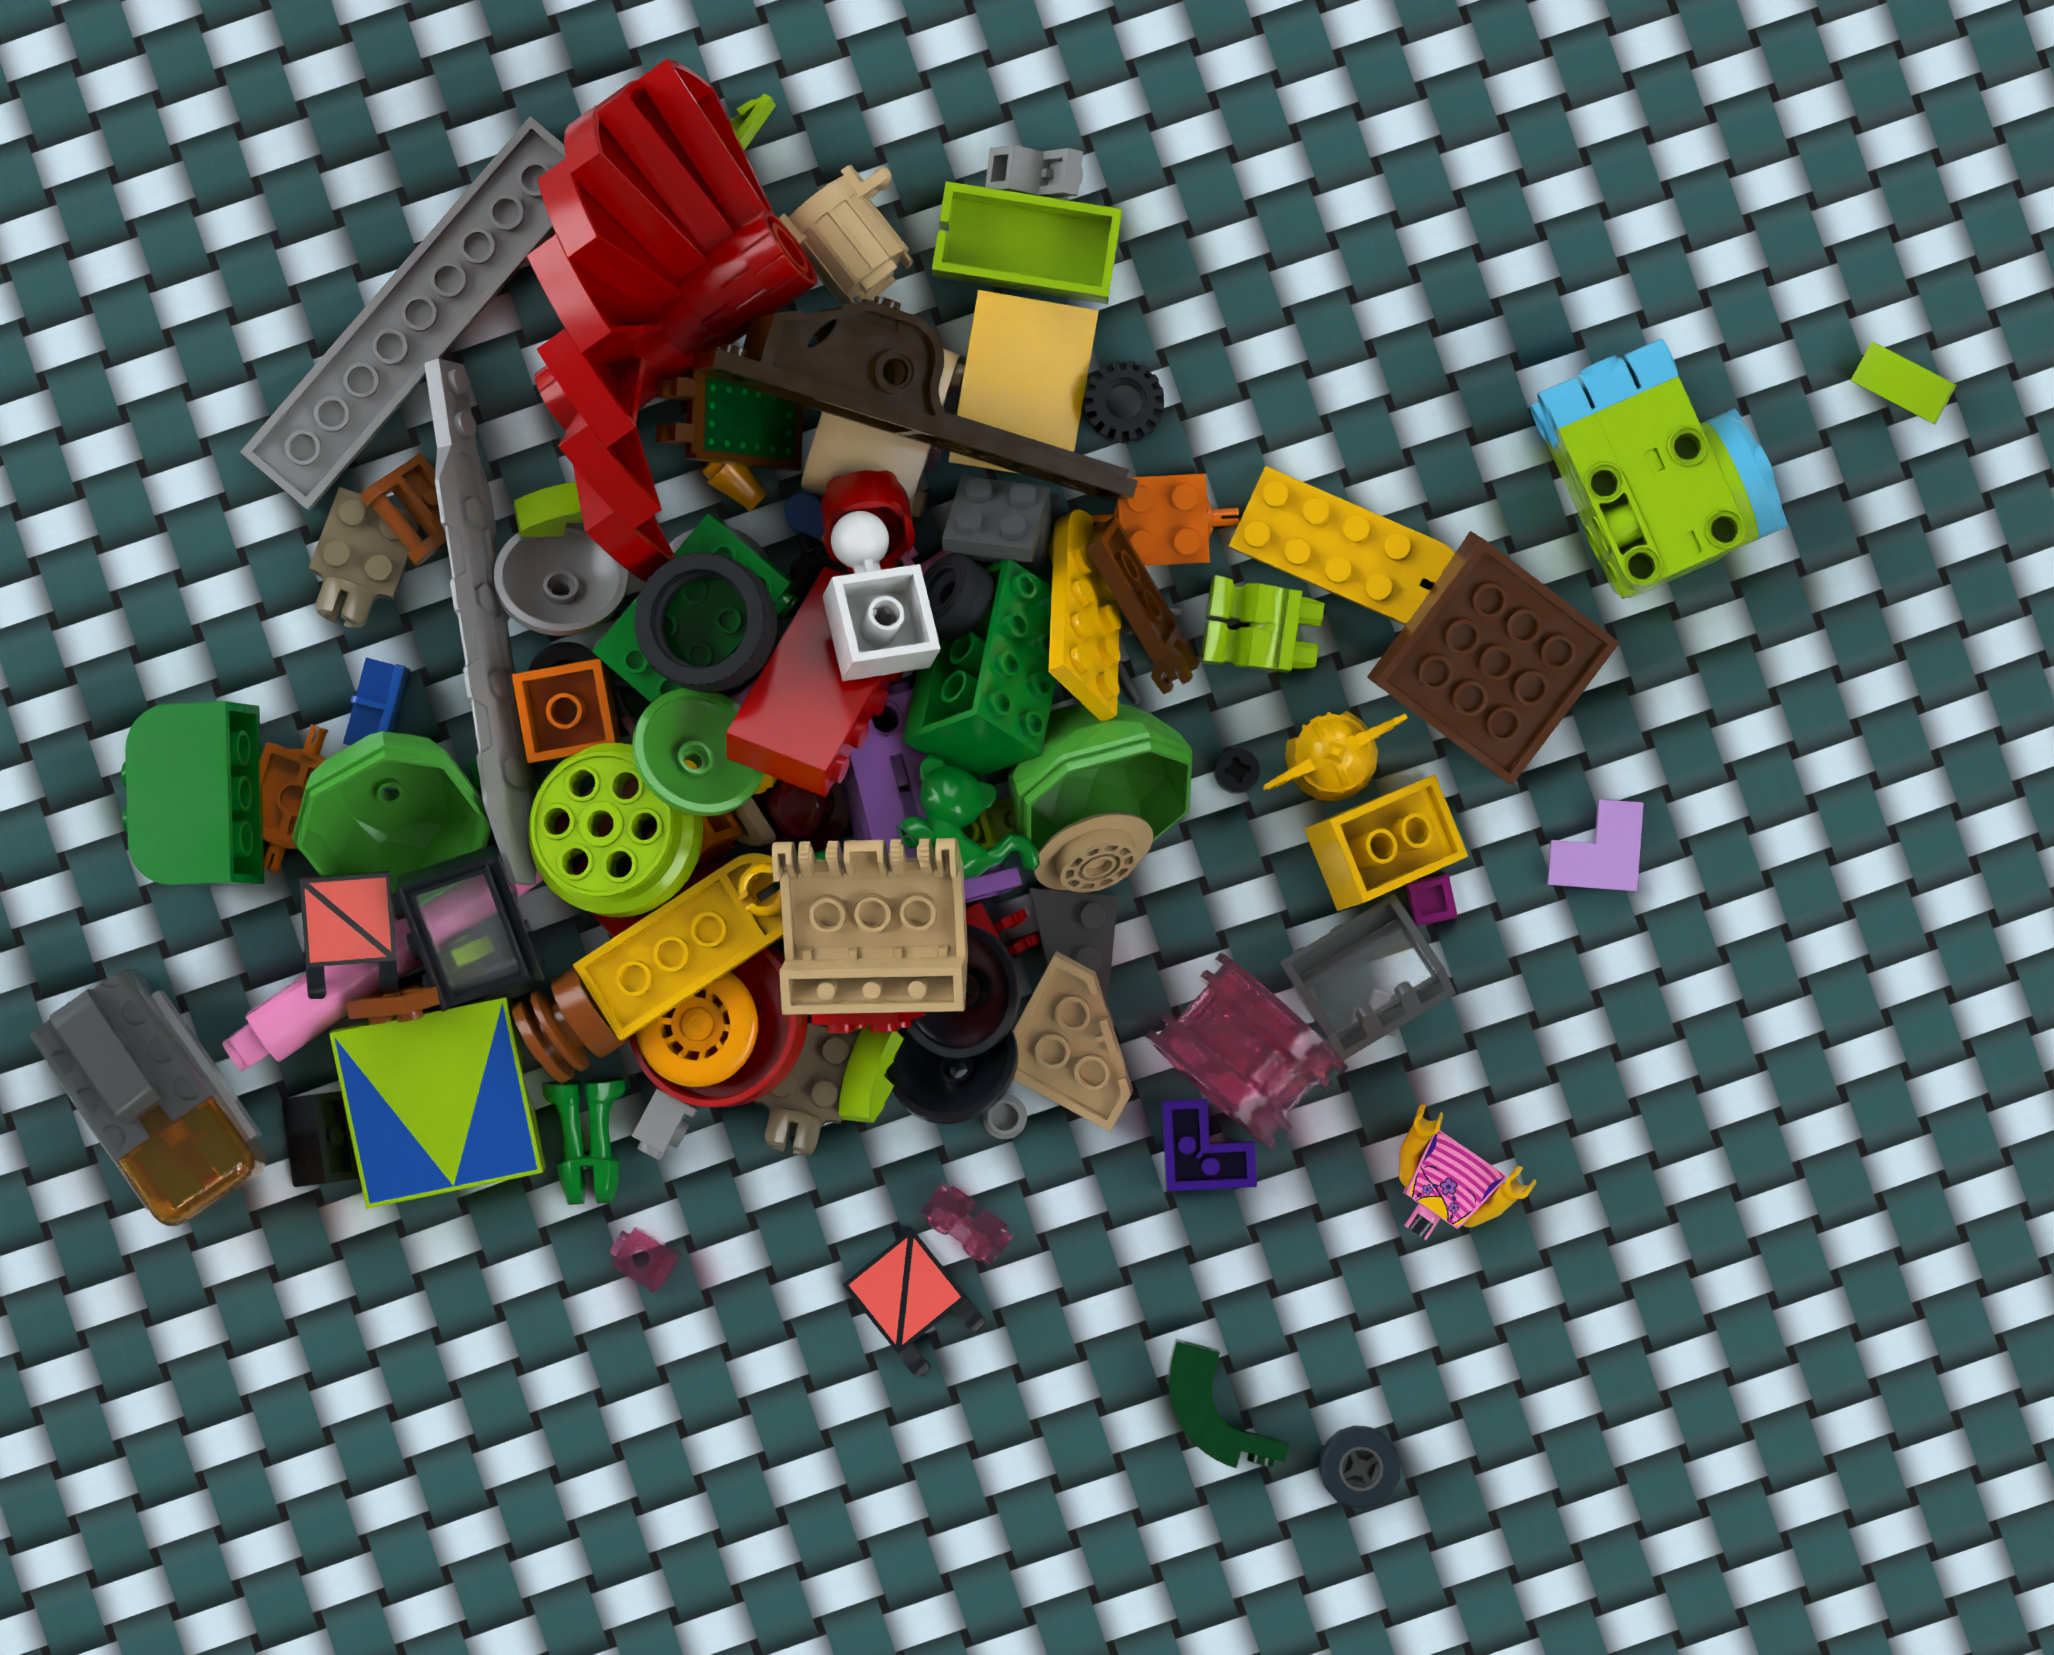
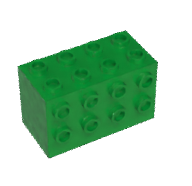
M708 513L674 553L675 557L700 552L717 553L732 558L748 567L767 587L776 608L777 618L780 617L782 620L800 602L796 594L802 588L726 522ZM704 578L689 582L688 586L685 585L680 589V592L676 595L665 614V637L668 646L677 658L689 665L710 667L720 664L737 650L746 634L748 612L745 601L735 587L723 580ZM636 598L592 652L652 703L661 695L684 687L670 682L657 673L640 650L634 629L635 607L637 606Z

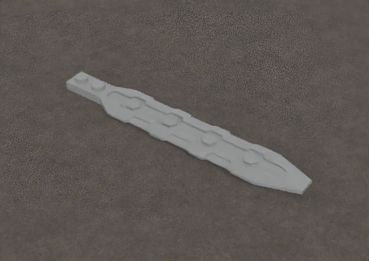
M438 358L424 363L437 445L435 486L441 524L445 529L452 573L450 586L454 611L458 616L465 659L463 672L467 698L472 705L478 745L476 758L483 804L510 883L533 885L536 884V866L529 847L528 823L532 804L537 793L532 763H527L511 675L517 674L514 668L508 628L510 616L501 606L494 588V567L498 556L495 543L497 530L491 491L477 451L475 438L476 422L471 412L468 392L470 382L465 372V366Z

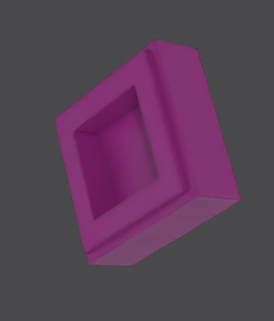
M1449 874L1413 881L1404 885L1411 918L1416 926L1458 918Z

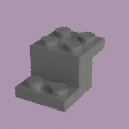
M961 476L942 537L943 551L963 554L975 561L997 563L1008 559L1023 567L1043 569L1055 523L1061 508L1060 494L1050 493L1049 486Z

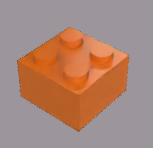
M601 659L511 674L527 763L572 756L598 744L622 743L608 665Z

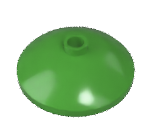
M686 688L672 690L655 699L639 718L632 739L635 766L648 789L668 806L697 816L725 814L747 802L759 787L764 773L731 761L726 757V731L737 715L741 705L718 692H698ZM685 760L693 761L697 769L688 767Z

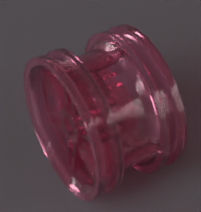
M1220 953L1214 959L1219 966L1216 972L1213 974L1208 970H1204L1199 976L1206 985V988L1178 1019L1165 1013L1160 1019L1165 1028L1159 1035L1150 1030L1145 1038L1219 1109L1260 1144L1273 1152L1278 1146V1143L1273 1139L1280 1130L1288 1135L1293 1129V1126L1286 1118L1291 1110L1313 1086H1318L1328 1091L1333 1085L1328 1076L1333 1070L1342 1075L1348 1066L1310 1026L1235 961Z

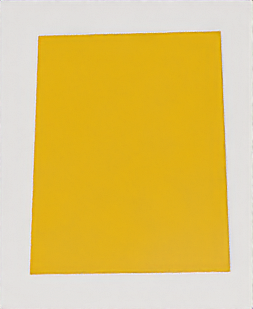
M978 290L957 416L1074 452L1099 310ZM950 452L948 461L950 463L1017 473Z

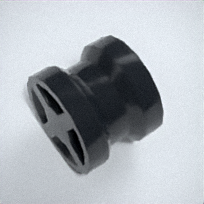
M1233 748L1219 757L1215 765L1214 776L1217 784L1223 790L1231 794H1241L1256 784L1259 778L1260 766L1257 758L1251 752L1242 748Z

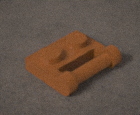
M421 453L369 486L359 496L367 508L373 507L410 551L407 556L415 566H419L435 552L447 545L446 533L441 524L435 470ZM393 492L428 534L429 537L422 540L387 498V494Z

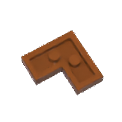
M413 981L400 985L398 992L384 994L377 992L346 1001L349 1019L368 1018L369 1025L389 1022L396 1018L397 1022L416 1020L424 1017L423 1011L440 1004L437 987H424L423 981Z

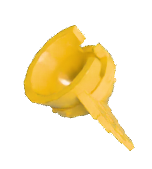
M1348 711L1340 715L1332 714L1331 712H1327L1325 716L1319 715L1311 719L1308 725H1302V731L1298 738L1295 737L1287 740L1285 760L1288 771L1278 775L1262 787L1264 790H1270L1293 780L1301 791L1317 800L1336 802L1351 798L1368 785L1376 771L1378 750L1375 739L1392 730L1408 717L1406 714L1368 728L1360 718Z

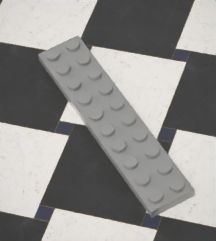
M530 116L240 453L304 508L310 511L426 377L424 363L443 358L528 259L527 254L536 249L554 229L542 199L537 179L566 158L564 144Z

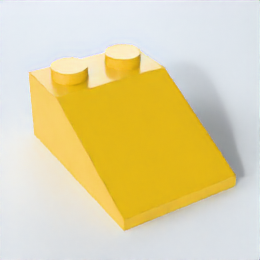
M1435 774L1304 828L1337 911L1365 903L1468 857Z

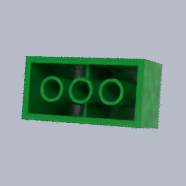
M229 701L163 704L152 707L142 713L131 726L125 745L126 762L123 763L121 769V779L123 786L126 788L127 807L123 811L122 822L125 832L128 833V848L131 859L137 869L148 879L165 885L200 887L265 884L262 784L260 782L259 763L261 758L259 706Z

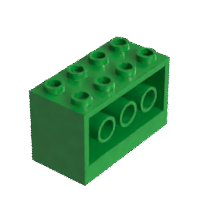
M1008 559L984 567L993 578L994 593L991 604L980 623L970 633L956 640H948L937 635L941 649L930 668L917 670L902 740L925 756L934 755L943 760L947 766L961 768L974 775L975 778L1042 755L1056 684V678L1048 672L1052 586Z

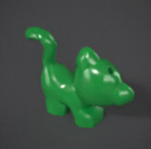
M929 755L922 760L919 766L921 787L918 799L925 812L926 819L924 821L921 817H909L899 822L896 826L903 843L908 849L917 847L919 839H930L935 852L937 838H957L963 861L964 880L978 878L989 868L1002 863L1011 851H1018L1025 869L1032 871L1038 868L1040 865L1038 850L1025 835L1008 833L996 845L986 850L963 834L962 828L976 820L980 812L989 809L995 802L998 791L992 784L978 781L974 775L961 768L947 766L943 760L934 755Z

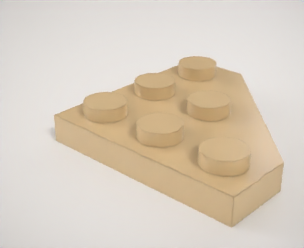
M1056 951L1013 1030L1017 1040L1019 1055L1017 1070L1013 1080L1111 1132L1133 1092V1087L1096 972Z

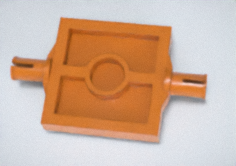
M1206 474L1128 477L1138 480L1134 497L1118 499L1114 514L1091 515L1093 522H1106L1116 516L1144 566L1210 563L1209 538L1213 527L1238 526L1239 518H1221V516L1239 515L1238 507L1212 509L1207 498Z
M310 724L303 749H289L272 742H266L259 763L260 782L262 784L263 838L270 842L264 858V869L266 870L270 869L269 871L279 873L286 849L298 848L292 841L310 774L326 760L323 756L319 755L326 734L329 731L325 728Z

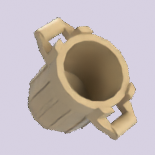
M848 165L841 170L843 176L815 193L789 217L785 213L779 217L803 248L817 277L838 303H855L853 298L857 296L861 300H872L896 281L893 277V271L898 268L897 264L900 261L906 269L913 263V259L907 253L909 248L871 201L880 191H885L890 186L891 173L885 167L876 169L873 175L863 180L854 167Z

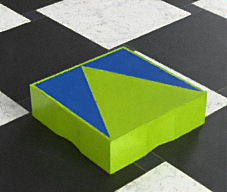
M510 993L470 1000L446 1008V1011L443 1012L439 1009L423 1013L424 1017L416 1020L397 1022L396 1018L389 1022L369 1025V1021L338 1027L329 1033L366 1209L544 1172L547 1165L534 1104L530 1099L524 1081L523 1051L518 1027L512 1014L513 1003Z

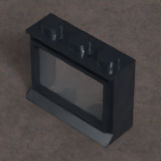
M497 844L397 876L396 893L391 894L392 904L398 919L406 918L411 930V933L406 935L409 949L415 960L421 958L427 972L422 974L424 987H437L440 1001L439 1006L442 1012L446 1011V1008L531 980H544L545 962L543 956H537L530 923L528 919H523L517 903L518 893L516 886L511 884L507 877Z

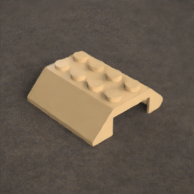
M937 838L935 852L930 839H919L917 858L906 857L902 839H891L890 853H888L885 840H846L844 842V854L839 841H828L825 851L826 860H816L811 841L799 842L798 855L794 842H773V882L780 881L785 961L779 970L782 1015L965 1010L968 943L963 861L957 838Z

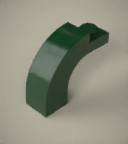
M1175 1339L1168 1368L1169 1394L1176 1417L1192 1442L1216 1461L1237 1468L1241 1451L1248 1453L1247 1461L1273 1467L1274 1460L1285 1462L1289 1448L1287 1441L1239 1429L1223 1419L1216 1410L1212 1397V1382L1220 1354L1219 1350Z

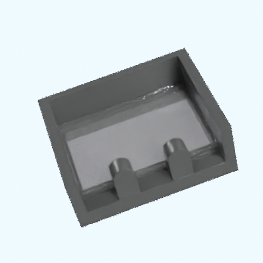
M1395 894L1384 901L1373 904L1367 911L1345 924L1334 927L1325 936L1306 947L1297 949L1291 956L1279 962L1292 988L1303 1002L1340 1062L1456 994L1444 966Z

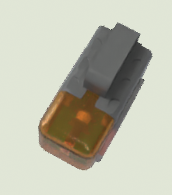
M124 969L94 989H87L51 1014L47 1022L29 1034L49 1064L48 1067L101 1146L145 1208L150 1211L159 1223L166 1226H179L195 1221L251 1183L263 1172L265 1153L257 1141L262 1135L261 1131L164 990L155 992L140 969Z

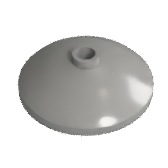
M566 523L564 536L520 537L518 532L511 537L503 546L496 559L494 588L503 609L522 626L547 635H576L599 627L618 611L627 593L628 570L606 553L585 532L583 523ZM556 593H565V594H567V595H565V596H557V595H555V594H556Z

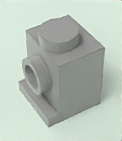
M657 1088L632 1134V1137L640 1140L637 1148L661 1160L670 1145L678 1148L689 1128V1124L683 1122L686 1114L695 1117L699 1108L672 1098Z

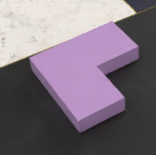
M1598 799L1594 843L1550 840L1547 885L1637 892L1644 803Z

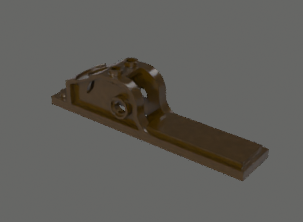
M875 296L874 300L862 299L858 303L820 309L817 313L803 314V310L751 318L743 348L730 344H722V347L711 346V349L708 351L695 353L690 371L1103 500L1134 497L1138 480L1127 477L1129 469L945 412L939 397V384L944 368V350L941 340L930 324L918 316L900 311L901 303L892 299ZM813 336L820 340V343L815 346L808 344ZM883 368L885 369L886 379L883 376Z

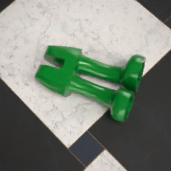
M598 1078L584 1082L589 1111V1154L584 1153L580 1125L581 1081L569 1080L563 1084L558 1081L543 1083V1096L548 1102L554 1104L562 1127L563 1160L556 1163L567 1204L585 1203L586 1179L584 1170L593 1169V1186L596 1202H614L620 1176V1159L613 1157L611 1152L609 1113L613 1101L622 1097L626 1091L625 1078Z

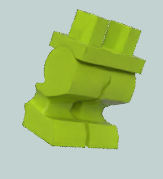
M1218 575L1211 578L1206 618L1219 621L1237 620L1242 624H1249V627H1240L1238 630L1229 629L1226 623L1208 620L1204 626L1200 663L1212 665L1230 663L1237 668L1288 673L1292 671V668L1310 669L1316 667L1319 644L1296 641L1298 624L1321 627L1325 603L1302 597L1303 591L1259 583H1246L1241 587L1235 586L1233 579Z

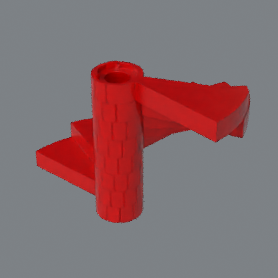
M667 58L638 80L630 81L599 105H595L567 126L564 134L566 158L537 179L542 199L556 234L527 254L545 294L565 329L536 349L546 366L536 372L535 382L549 411L566 431L558 446L573 464L585 532L621 566L645 583L660 566L676 557L654 516L662 508L636 426L638 410L657 397L658 379L672 380L673 377L685 378L688 375V369L692 367L695 353L708 351L711 349V346L722 347V344L732 345L747 334L751 318L777 313L818 283L814 268L803 248L790 230L774 214L714 87L688 67Z

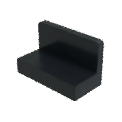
M336 1091L283 1099L282 1109L293 1186L301 1187L359 1179L342 1092Z

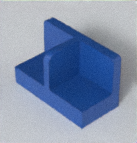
M365 658L356 696H351L350 702L353 703L343 744L352 745L369 734L381 731H395L411 671L409 668Z

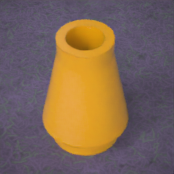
M709 462L701 471L709 479L706 482L707 484L740 503L749 512L768 493L759 484L748 466Z

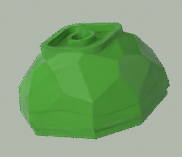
M1117 700V716L1107 721H1100L1082 703L1050 711L1042 755L1012 765L1008 774L1015 834L1027 836L1039 852L1050 837L1075 821L1101 813L1122 812L1144 819L1152 828L1154 842L1189 812L1192 773L1191 747L1179 732L1152 714L1132 705L1120 704L1119 700Z
M381 731L369 734L326 759L310 774L292 841L320 876L390 871L393 894L396 893L397 876L487 847L492 828L483 804V798L443 748L426 737ZM386 787H395L392 790H384ZM466 880L417 895L419 905L426 903Z

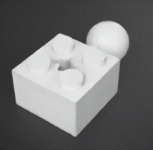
M855 511L844 515L833 528L831 546L838 560L844 565L853 568L854 574L832 577L822 596L842 681L930 668L941 648L920 564L881 570L879 562L885 556L889 546V534L885 524L877 516L866 511Z

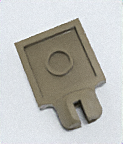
M339 487L308 569L310 573L316 574L323 579V584L316 600L318 614L336 623L343 606L341 618L345 620L343 626L361 628L367 621L374 601L378 598L394 601L410 559L407 556L410 551L373 507H366L359 498L361 494ZM395 506L419 535L421 526L408 510Z
M811 1023L807 1024L804 1045L792 1070L777 1087L754 1101L755 1104L763 1105L769 1109L770 1115L765 1131L767 1145L784 1152L789 1130L793 1128L797 1129L792 1148L794 1149L793 1154L811 1155L817 1147L822 1126L830 1122L841 1124L839 1100L842 1082L851 1052L859 1035L848 1032L827 1033V1027L812 1025Z

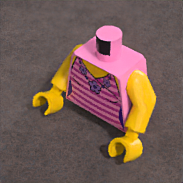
M1422 1104L1418 1107L1414 1125L1410 1128L1399 1151V1180L1405 1186L1403 1193L1419 1203L1405 1223V1227L1424 1240H1427L1440 1219L1456 1229L1461 1226L1473 1228L1499 1217L1518 1199H1524L1529 1195L1536 1185V1180H1532L1529 1185L1520 1184L1516 1177L1523 1170L1522 1166L1515 1167L1504 1182L1507 1177L1505 1174L1440 1131L1443 1119L1442 1112L1439 1113L1436 1120L1428 1121L1423 1117L1426 1105Z

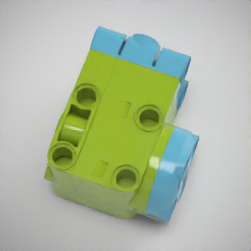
M1663 339L1625 354L1624 360L1621 357L1617 358L1615 355L1581 370L1577 379L1576 377L1570 378L1537 393L1538 401L1530 404L1535 424L1542 438L1546 441L1584 526L1590 547L1600 562L1611 588L1621 599L1636 597L1718 561L1727 553L1784 529L1788 525L1774 482V473L1760 444H1757L1736 409H1731L1702 423L1699 422L1678 376L1672 354Z

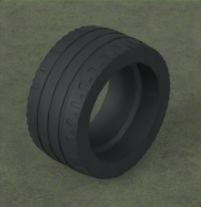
M700 552L685 554L669 560L648 578L637 598L634 629L640 650L657 673L670 682L689 690L718 692L742 685L745 681L750 680L756 675L759 669H762L775 645L778 620L776 608L767 587L752 570L727 556L717 553ZM704 578L723 580L735 587L744 599L748 612L746 634L737 650L722 663L710 667L689 665L677 658L668 646L665 637V614L674 598L680 592V589L689 582Z

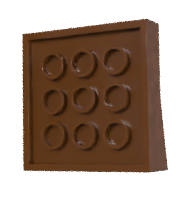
M1470 531L1420 607L1368 674L1367 678L1512 786L1620 642L1485 539Z

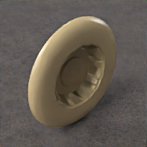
M1122 812L1101 813L1080 819L1062 828L1046 841L1038 852L1040 865L1034 870V874L1042 885L1054 890L1086 893L1107 888L1127 877L1146 856L1153 842L1152 828L1141 817Z

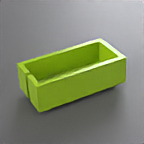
M946 181L939 220L940 229L943 230H938L932 276L1108 304L1122 209Z

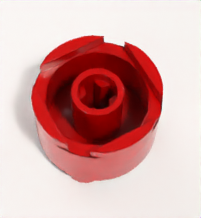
M863 470L844 476H836L829 480L826 492L820 503L824 543L829 557L835 563L837 560L843 564L835 556L831 546V534L838 520L851 512L866 511L881 519L889 534L888 550L879 562L881 570L897 566L898 559L906 551L908 554L912 549L915 533L909 498L904 487L898 482L896 475L888 470ZM847 566V571L854 573L853 568Z

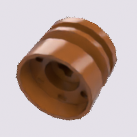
M573 966L551 980V989L556 1001L547 993L538 989L531 993V1002L523 999L512 1006L515 1023L527 1048L543 1068L562 1084L575 1077V1069L581 1072L590 1067V1059L585 1046L593 1054L603 1058L628 1042V1038L624 1041H619Z

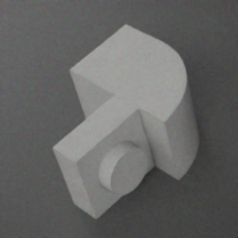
M1019 145L992 147L989 152L985 187L1068 200V197L1078 196L1079 186L1083 178V151L1071 148L1040 151Z

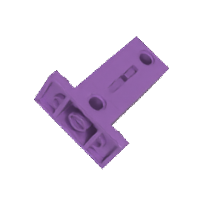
M909 682L889 686L888 698L883 711L879 716L875 714L872 716L879 718L884 723L885 732L877 730L872 722V718L870 719L867 738L860 749L854 748L851 752L847 773L840 783L855 840H885L888 853H890L891 839H901L896 829L899 822L909 817H921L924 821L926 819L918 797L921 787L919 766L927 756L902 741L913 689H910ZM903 843L906 857L917 858V847L908 849ZM1002 862L989 868L978 878L964 880L965 903L1004 894L1022 885L1018 867L1004 870Z

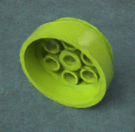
M623 743L598 744L564 759L543 781L537 791L530 811L528 823L529 847L540 876L548 887L564 901L582 910L601 916H636L666 903L687 882L695 869L702 848L703 817L687 814L668 806L648 789L635 766L632 745ZM593 775L595 787L589 795L582 797L579 791L580 783L586 776ZM636 777L639 783L638 791L632 798L625 799L623 786L628 779ZM567 812L570 818L569 827L564 833L557 835L554 829L555 821L560 814ZM611 815L613 818V829L607 836L600 837L598 824L604 816ZM655 817L657 831L651 838L644 840L641 834L642 825L647 819ZM585 852L588 857V866L583 873L575 875L573 861L576 856ZM629 855L632 860V868L626 876L619 878L616 873L617 862L623 856Z

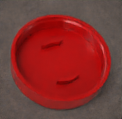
M770 945L730 971L749 990L758 1016V1032L754 1048L745 1064L735 1074L720 1083L707 1087H686L670 1082L655 1072L644 1059L635 1033L629 1037L631 1049L640 1068L652 1083L672 1098L702 1107L740 1106L763 1097L777 1087L787 1077L799 1058L804 1045L808 1024V1014L782 1015L779 970L785 961V956L776 947ZM703 989L697 993L698 997L706 998V991ZM716 996L714 1002L721 1007L723 1002ZM675 1008L667 1013L668 1018H672ZM727 1012L725 1014L726 1023L730 1024V1019ZM666 1025L667 1037L672 1036L671 1025ZM728 1031L725 1032L722 1039L724 1043L728 1037ZM678 1042L673 1044V1048L677 1052L683 1049ZM716 1046L709 1050L710 1056L718 1051ZM692 1051L690 1059L698 1060L700 1052Z

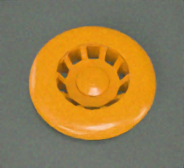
M732 972L725 974L705 987L703 990L706 991V998H699L696 993L675 1007L672 1018H668L666 1013L636 1032L637 1043L644 1059L655 1072L666 1080L686 1087L715 1085L735 1074L749 1058L757 1038V1010L749 990ZM716 996L723 1002L721 1007L714 1002ZM727 1012L729 1015L730 1024L726 1023L725 1014ZM666 1025H671L672 1036L667 1037ZM728 1031L729 1034L724 1043L722 1039L725 1035V1032ZM678 1042L683 1049L677 1052L673 1048L674 1043ZM716 1046L718 1051L710 1056L709 1050ZM692 1051L700 1052L698 1060L690 1059Z

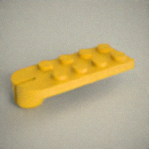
M1267 466L1263 469L1229 544V548L1403 625L1408 623L1430 592V590L1421 587L1422 582L1426 580L1435 584L1455 554L1450 547L1436 539Z
M1078 509L1057 519L1047 552L1053 565L1048 672L1100 721H1107L1117 716V700L1120 692L1118 684V664L1121 658L1119 651L1120 606L1085 548L1100 524L1097 523L1093 526V517L1087 512Z
M750 853L733 859L573 964V967L619 1041L626 1040L783 937L780 890L763 901L758 895L776 883L773 882L772 856Z

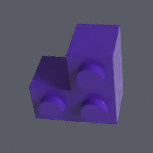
M1206 1098L1161 1101L1166 1191L1257 1187L1254 1141L1210 1143L1208 1100Z

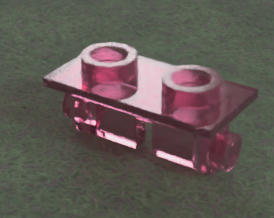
M942 1182L920 1213L927 1217L928 1224L934 1230L944 1235L950 1234L962 1243L964 1251L969 1256L981 1262L985 1260L992 1265L1014 1236L1007 1230L1009 1226L985 1208L976 1220L972 1219L968 1214L977 1202L959 1190L955 1185L951 1184L948 1187Z

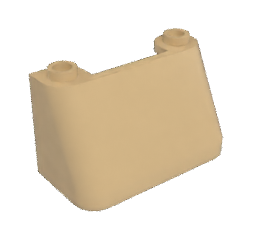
M943 348L944 368L939 384V397L944 407L946 397H950L953 390L961 391L965 365L962 364L964 359L962 355ZM883 368V376L886 379L885 369ZM822 412L804 468L801 486L805 492L811 493L819 500H822L826 492L827 483L833 477L844 476L863 470H888L896 475L898 482L907 492L913 521L914 517L921 518L927 502L928 493L921 491V477L931 446Z

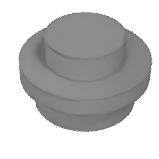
M1003 1095L993 1107L983 1113V1123L986 1130L992 1136L999 1139L1016 1137L1023 1131L1027 1122L1025 1106L1018 1098L1011 1095Z

